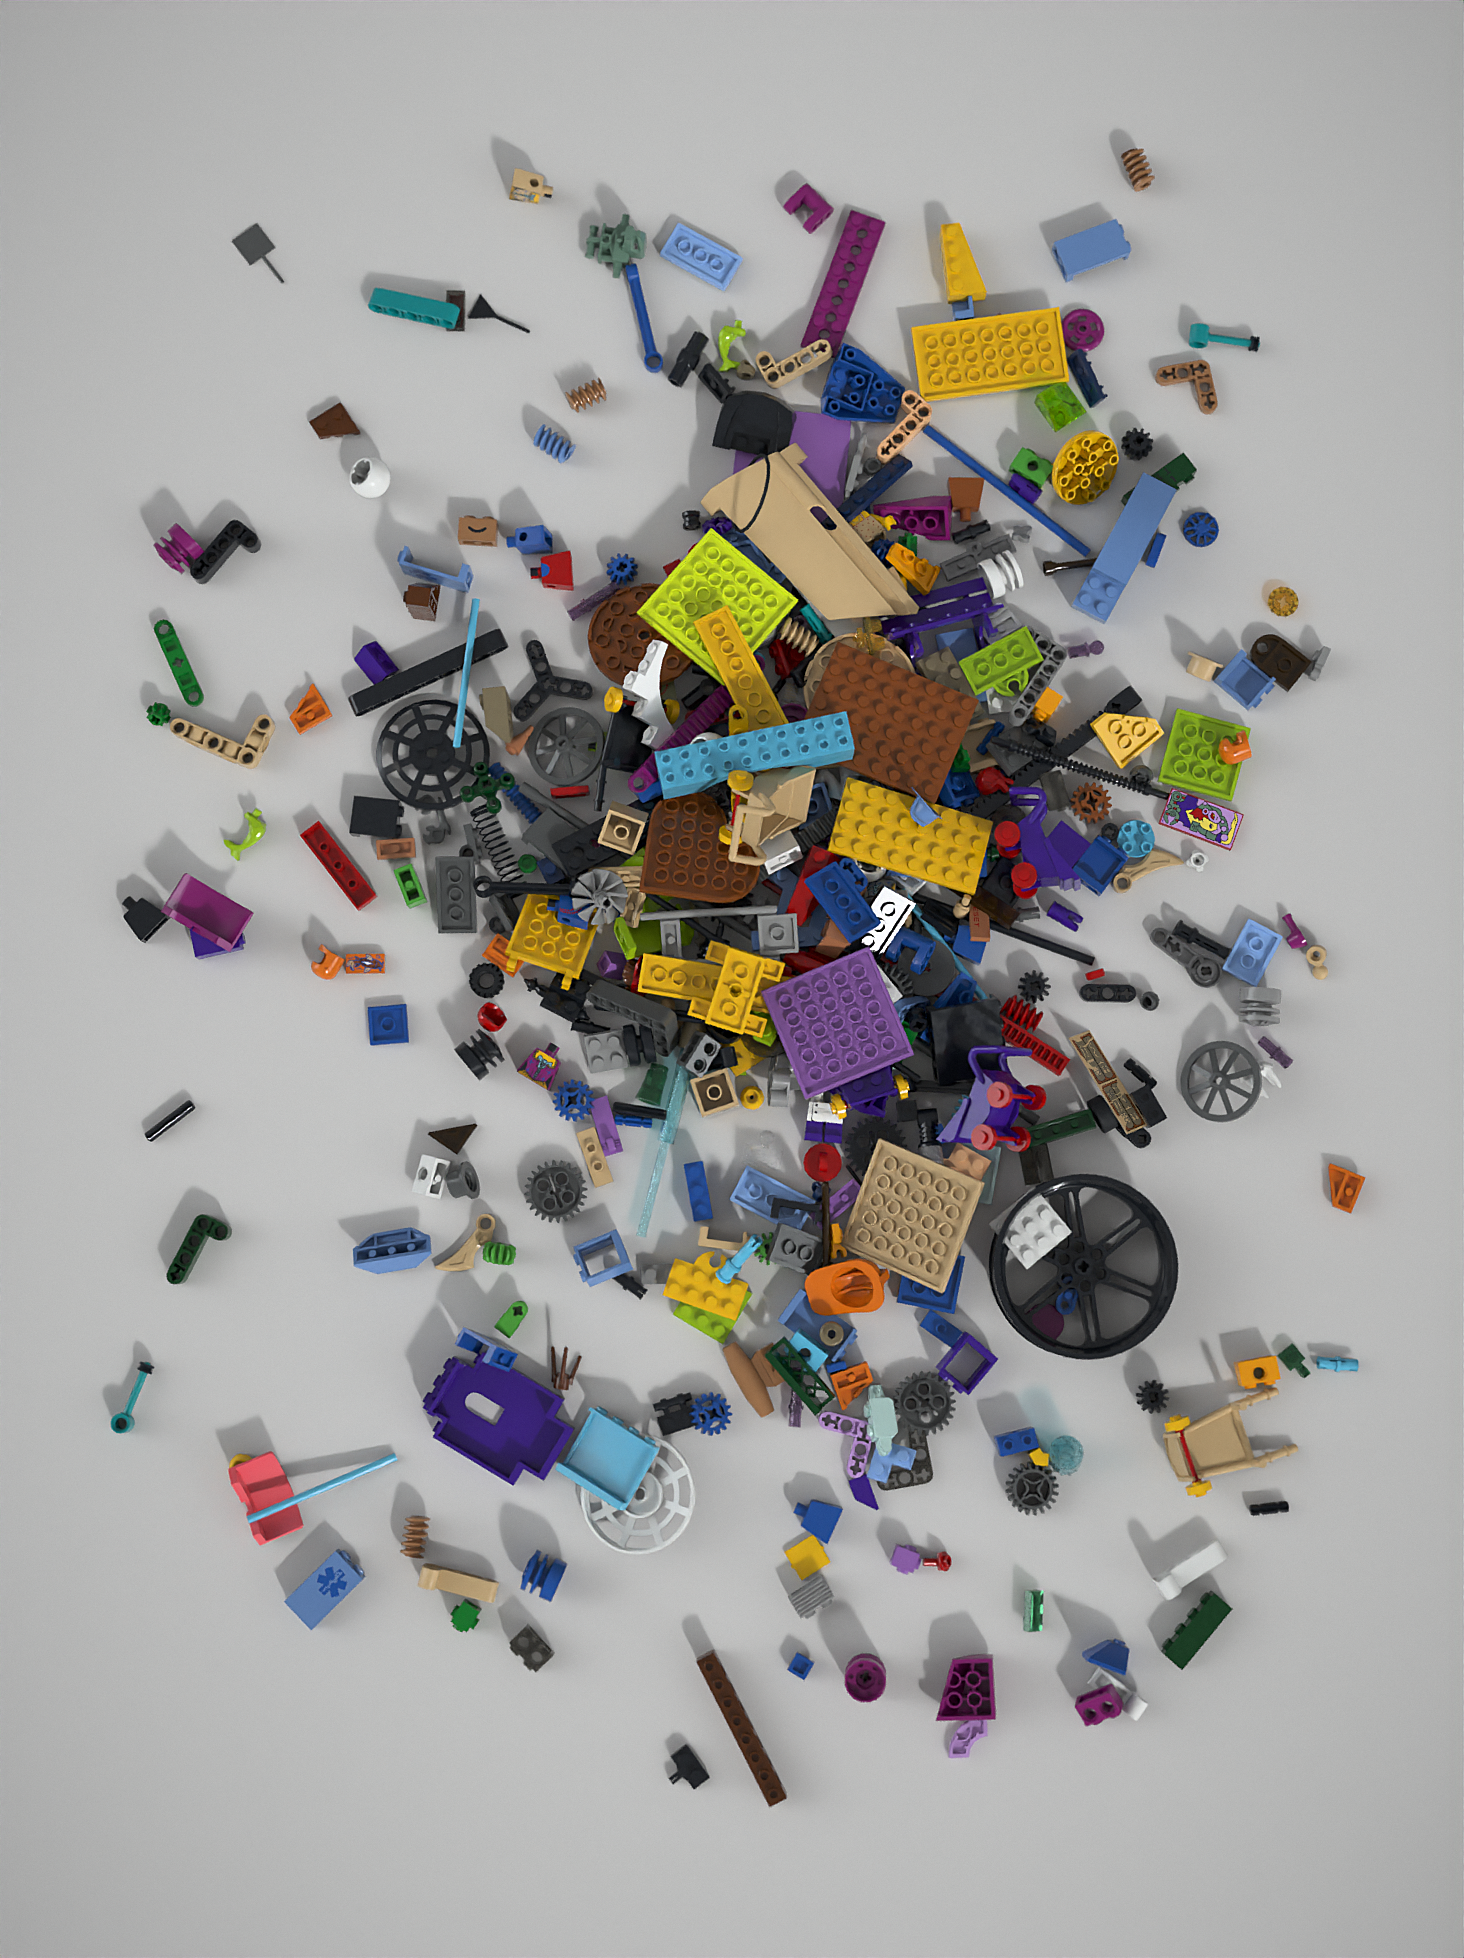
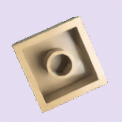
M727 1068L703 1075L702 1078L697 1077L690 1080L702 1118L739 1106Z

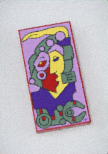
M1172 788L1158 824L1230 851L1244 814Z

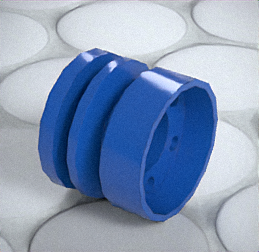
M537 1550L527 1563L522 1575L520 1589L525 1591L528 1583H531L532 1586L529 1593L532 1594L536 1587H540L539 1597L551 1602L568 1563L556 1558L550 1566L547 1564L549 1555L546 1554L541 1562L539 1561L541 1551Z

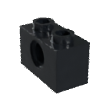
M1148 1084L1129 1094L1147 1123L1146 1128H1150L1167 1119L1166 1114Z

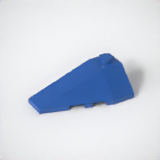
M960 972L933 1006L941 1008L972 1002L977 982L963 972ZM927 1027L924 1031L919 1032L917 1036L930 1044Z

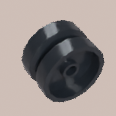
M633 1024L624 1025L623 1041L630 1067L641 1064L640 1053L644 1054L647 1064L657 1062L651 1028L639 1024L640 1035H637Z

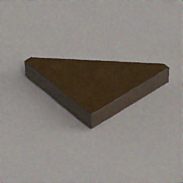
M471 1124L429 1132L428 1135L458 1155L478 1125Z

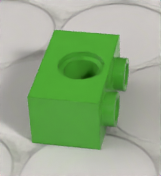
M1022 447L1011 463L1009 472L1019 474L1039 487V489H1042L1052 473L1053 466L1049 460L1036 456L1033 450ZM1028 465H1035L1037 469L1034 471L1030 470Z
M412 864L393 870L406 905L410 909L428 902Z

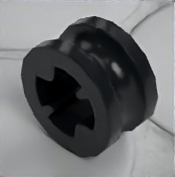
M1114 823L1105 824L1100 832L1101 837L1105 836L1110 841L1114 840L1119 834L1117 825ZM1107 827L1110 830H1114L1115 833L1112 834V837L1109 834H1105Z
M498 916L493 917L489 922V928L495 934H502L505 932L502 924L500 930L498 928L496 930L493 929L495 926L494 922L500 921Z

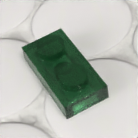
M1025 1590L1023 1631H1042L1043 1590Z

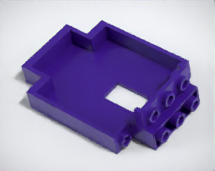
M486 1351L482 1354H477L473 1361L476 1364L474 1367L456 1356H453L452 1359L448 1358L443 1366L445 1369L442 1376L438 1375L433 1383L435 1388L432 1393L428 1392L422 1401L425 1403L423 1408L428 1411L427 1414L442 1419V1422L438 1421L432 1430L435 1432L433 1438L513 1486L524 1469L544 1481L575 1427L555 1416L565 1398L513 1367L507 1372L483 1362ZM479 1393L504 1408L496 1425L468 1410L465 1401L469 1394Z

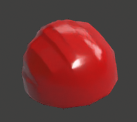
M990 766L981 770L975 780L976 788L983 795L991 794L998 789L1003 793L1009 792L1007 785L1014 784L1012 779L1005 778L998 769Z

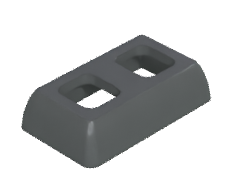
M493 893L489 901L507 932L514 931L520 916L513 899H508L506 893Z

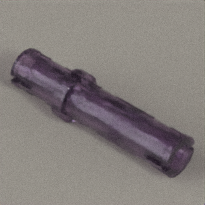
M612 581V583L586 600L582 599L581 603L568 610L567 613L572 621H575V619L586 612L590 613L592 608L614 595L620 588L615 581Z
M793 1367V1370L801 1371V1368ZM791 1388L790 1404H788V1409H790L788 1426L801 1427V1413L804 1406H802V1400Z

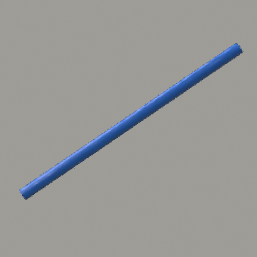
M927 425L923 433L980 477L984 478L989 484L1084 557L1089 554L1090 548L930 425Z

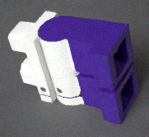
M823 1093L811 1097V1102L809 1101L804 1140L822 1142L823 1123H825L824 1142L842 1144L843 1119L838 1120L836 1114H832L829 1103H823Z

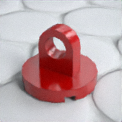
M821 1143L814 1145L807 1151L803 1164L809 1177L815 1181L824 1182L830 1181L838 1175L841 1170L842 1160L836 1148L829 1144Z

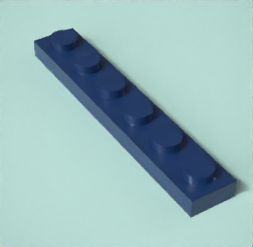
M898 454L836 510L849 524L913 467L912 461ZM829 516L820 523L827 530H834L837 527Z

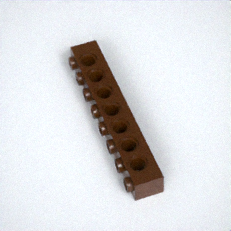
M713 1649L697 1657L696 1663L769 1807L787 1799V1792L715 1650Z

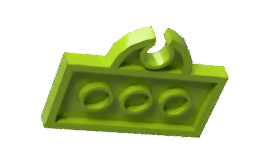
M1027 626L959 661V664L976 696L994 688L1002 696L1015 697L1014 692L1009 689V684L1012 681H1017L1020 685L1019 690L1022 693L1029 681L1027 669L1044 661Z

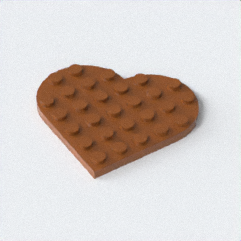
M698 792L663 799L657 803L651 814L639 892L715 903L733 902L746 896L754 888L759 878L760 865L731 862L728 859L730 845L721 842L718 837L720 828L727 824L726 816L723 809L719 807L712 797ZM744 841L738 845L737 855L758 858L752 847Z

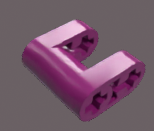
M808 183L804 184L783 206V209L789 215L795 213L803 204L813 212L803 224V228L809 234L813 233L834 211V208Z

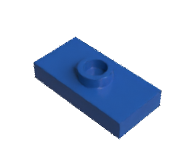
M931 1309L919 1325L949 1347H952L963 1333Z

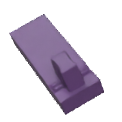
M604 1096L595 1099V1101L591 1102V1105L594 1106L591 1112L604 1156L623 1152L608 1097Z

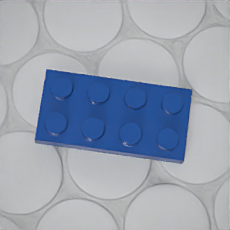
M836 861L805 879L804 883L849 943H852L881 924V921Z

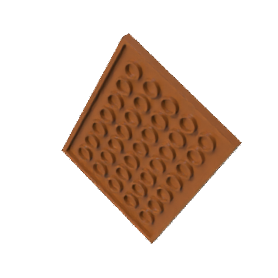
M837 642L804 720L846 711L855 750L852 760L835 764L917 797L911 788L913 787L924 801L935 805L979 700Z

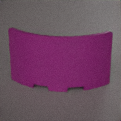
M187 873L182 876L161 910L162 913L189 929L193 926L192 931L229 952L254 914L251 910L220 894Z

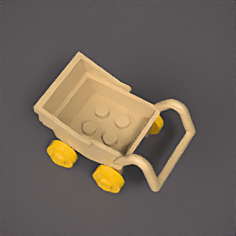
M795 766L792 770L780 767L753 772L756 774L755 780L751 773L744 770H734L729 773L727 783L732 788V792L736 793L732 820L729 824L723 825L720 828L718 837L721 842L730 845L728 859L731 862L750 865L764 864L767 856L760 845L767 838L773 839L778 834L806 823L816 769L811 767L808 769L803 766ZM740 796L748 799L747 805H739ZM744 841L752 847L758 858L737 855L738 845Z

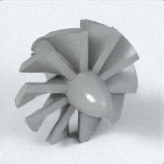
M592 869L591 872H587L578 878L590 892L578 881L573 887L571 895L589 897L590 899L572 897L574 911L592 903L590 907L577 913L581 919L588 922L596 907H598V910L591 922L593 925L605 923L603 909L606 911L607 924L614 921L619 915L612 906L620 913L624 912L628 893L623 880L614 872L604 869Z

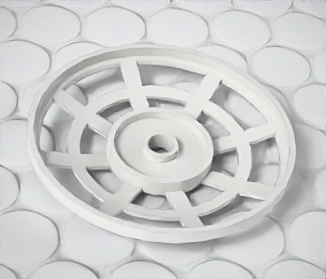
M646 1434L639 1435L643 1438L648 1436L655 1440V1445L659 1448L660 1445L666 1447L679 1459L683 1468L674 1472L667 1462L658 1457L657 1452L637 1490L640 1488L644 1490V1498L639 1500L635 1492L626 1510H623L624 1513L629 1515L626 1526L622 1525L612 1514L618 1511V1509L602 1499L603 1509L592 1513L589 1491L581 1486L582 1510L590 1529L605 1545L626 1554L642 1555L653 1553L671 1544L686 1528L695 1504L694 1479L685 1458L668 1442ZM656 1462L668 1472L669 1476L659 1480L653 1474ZM685 1475L688 1477L690 1486V1503L688 1508L679 1505L680 1488L678 1479ZM673 1483L674 1487L673 1502L664 1499L663 1488ZM661 1506L669 1509L670 1512L667 1517L658 1524L654 1514ZM676 1512L684 1515L685 1519L678 1530L664 1541L660 1530L670 1523ZM607 1516L612 1525L623 1532L619 1542L616 1543L606 1536L598 1527L596 1520ZM637 1518H647L651 1527L647 1530L633 1529ZM653 1534L656 1542L655 1546L648 1548L626 1547L630 1535L648 1536Z

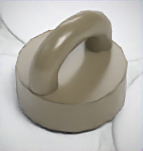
M744 359L740 362V366L737 367V377L743 380H751L755 377V368L751 366L749 361Z

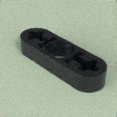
M1086 984L1080 989L1079 996L1085 1002L1128 1003L1136 997V990L1131 985ZM1087 988H1090L1091 992H1096L1097 988H1100L1098 992L1100 999H1097L1095 994L1087 998V995L1083 992ZM1116 988H1119L1118 992H1124L1128 989V992H1131L1132 995L1128 999H1126L1125 995H1118L1119 999H1116ZM1103 989H1111L1113 996L1110 999L1104 998L1102 995Z

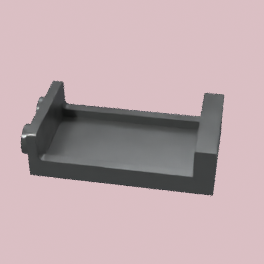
M547 808L523 833L521 840L526 845L531 843L569 876L551 846L553 843L576 831L550 808ZM576 848L573 850V854L581 857L583 851ZM586 871L571 878V882L578 880V878L581 875L585 874Z

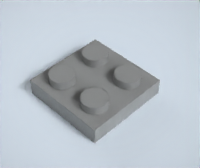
M622 1028L584 1035L590 1073L628 1067Z

